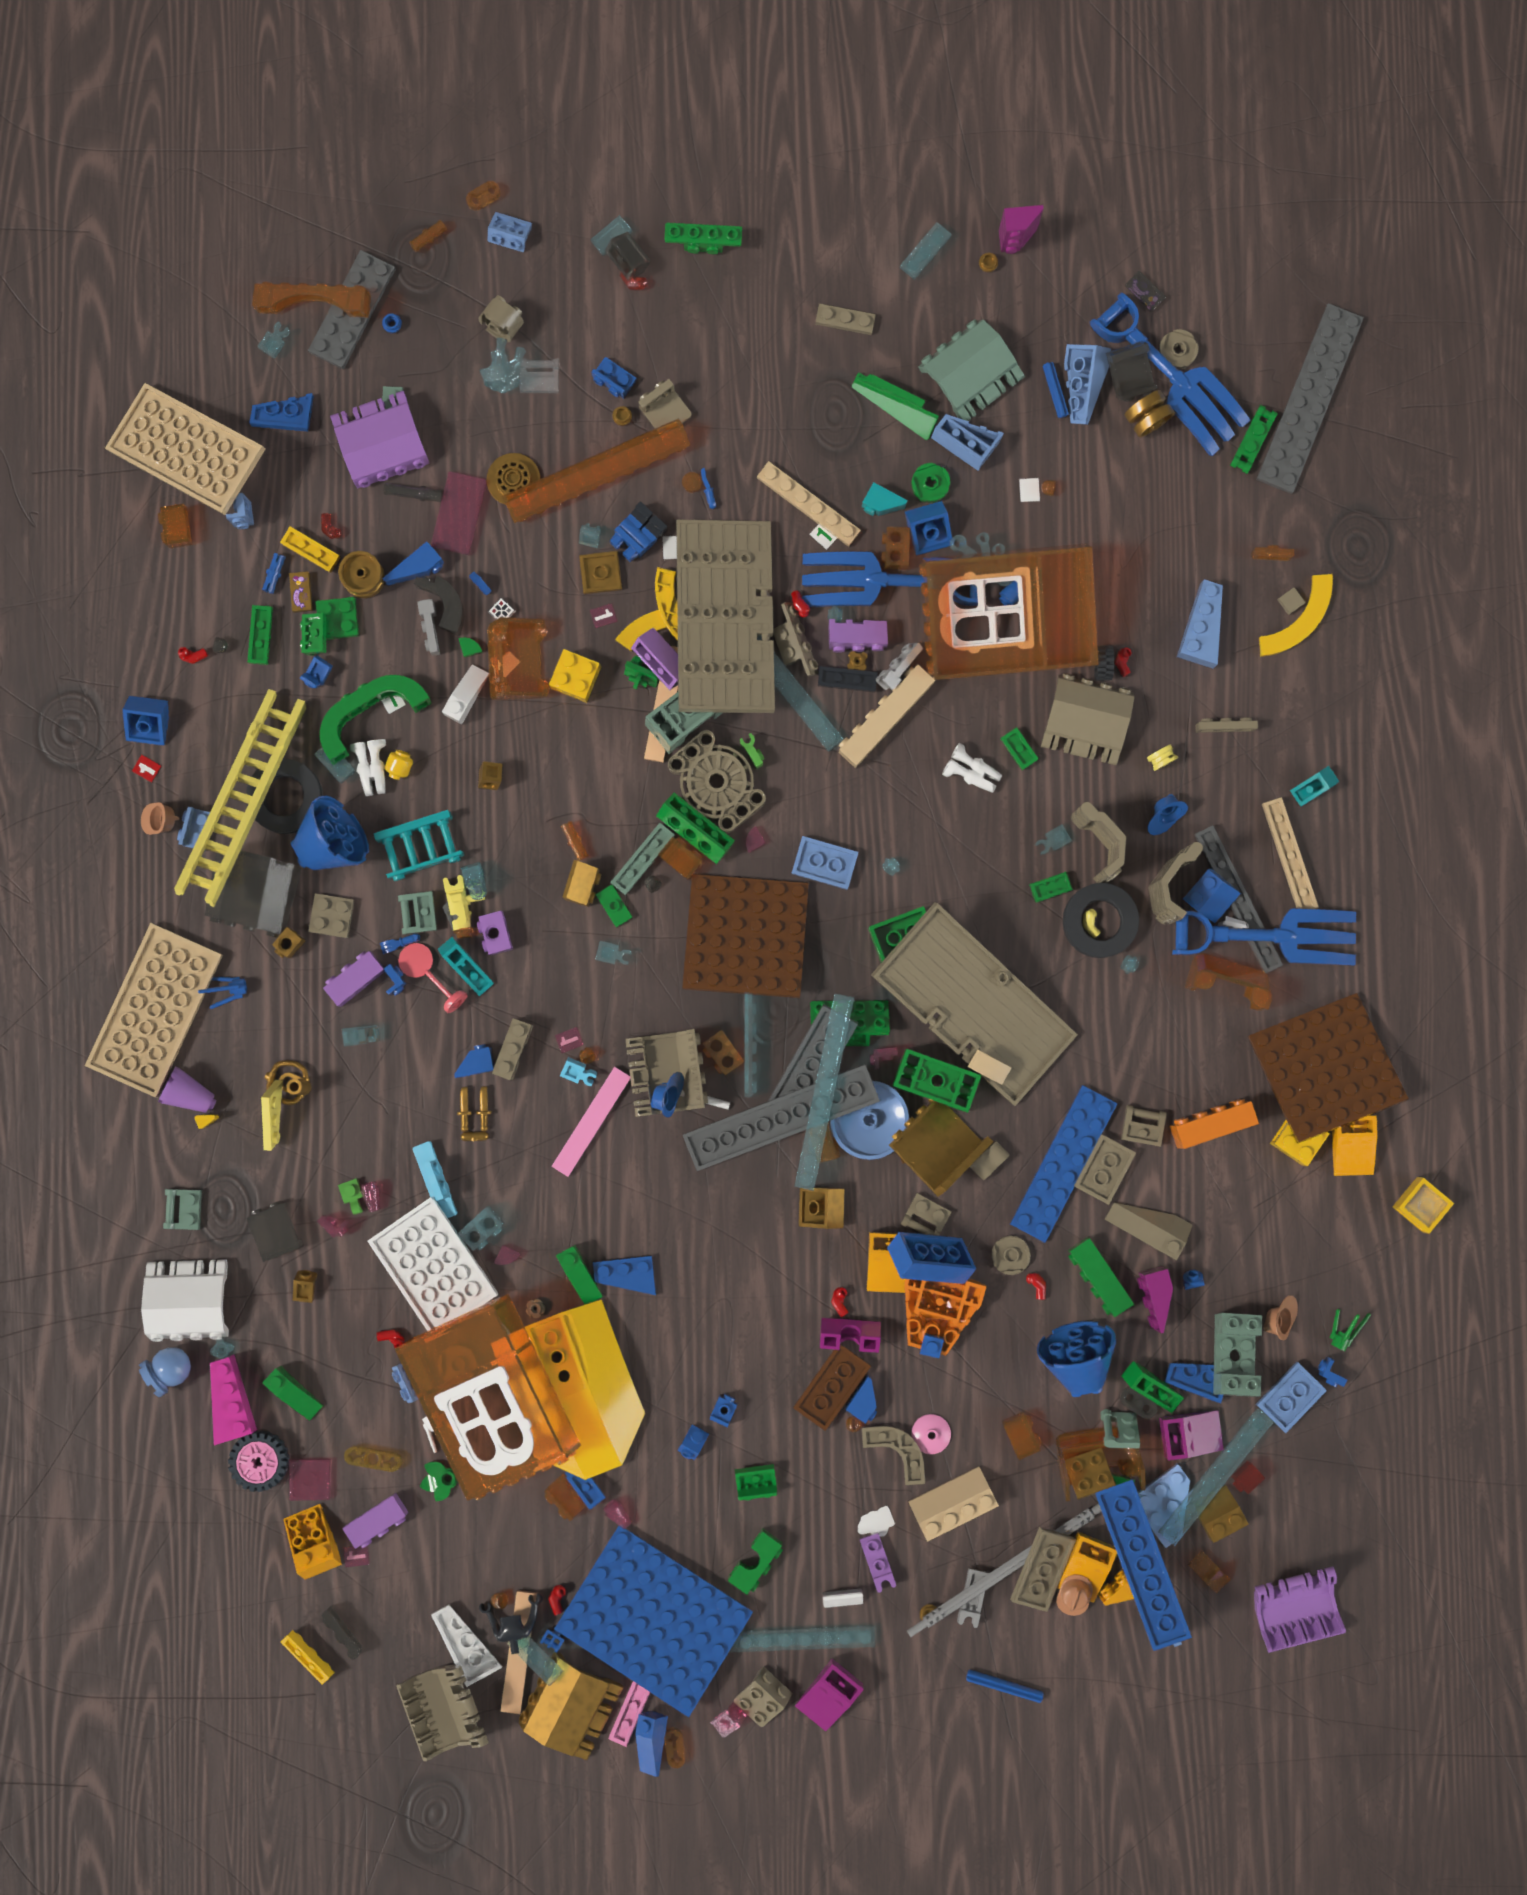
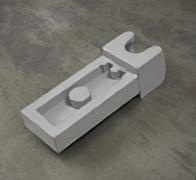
M432 599L418 601L419 615L424 619V621H421L422 630L424 633H427V640H425L426 650L430 651L432 656L440 655L434 617L437 616L435 603Z
M919 643L906 644L902 648L900 656L892 660L888 670H883L879 674L876 682L884 690L888 688L893 690L901 681L900 676L917 657L923 647Z
M968 1568L964 1590L989 1573L983 1570ZM985 1591L959 1608L958 1624L962 1625L966 1617H972L973 1627H978Z

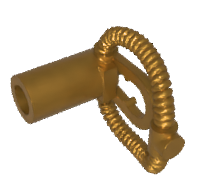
M281 1060L276 1062L271 1072L269 1071L265 1075V1079L268 1081L266 1091L275 1081L276 1071L280 1066L297 1067L302 1071L304 1078L293 1073H284L279 1078L280 1081H283L286 1077L293 1078L287 1083V1088L282 1085V1090L298 1096L290 1100L282 1097L281 1103L284 1105H294L311 1091L312 1087L309 1082L308 1071L304 1065L296 1061Z

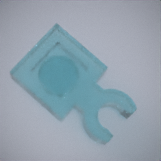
M280 322L274 325L273 334L267 331L257 346L261 351L274 359L285 345V342L281 339L287 337L290 333L287 327L283 332L279 331L282 326Z
M1061 824L1045 834L1047 840H1038L1035 846L1043 844L1045 850L1040 852V855H1044L1049 851L1050 847L1056 851L1072 840Z
M600 941L595 960L615 965L617 959L622 964L629 965L628 961L623 960V955H631L632 952L629 950H622L620 952L618 951L619 945Z

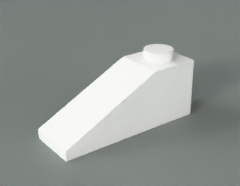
M472 664L451 694L442 713L448 718L463 724L489 673Z

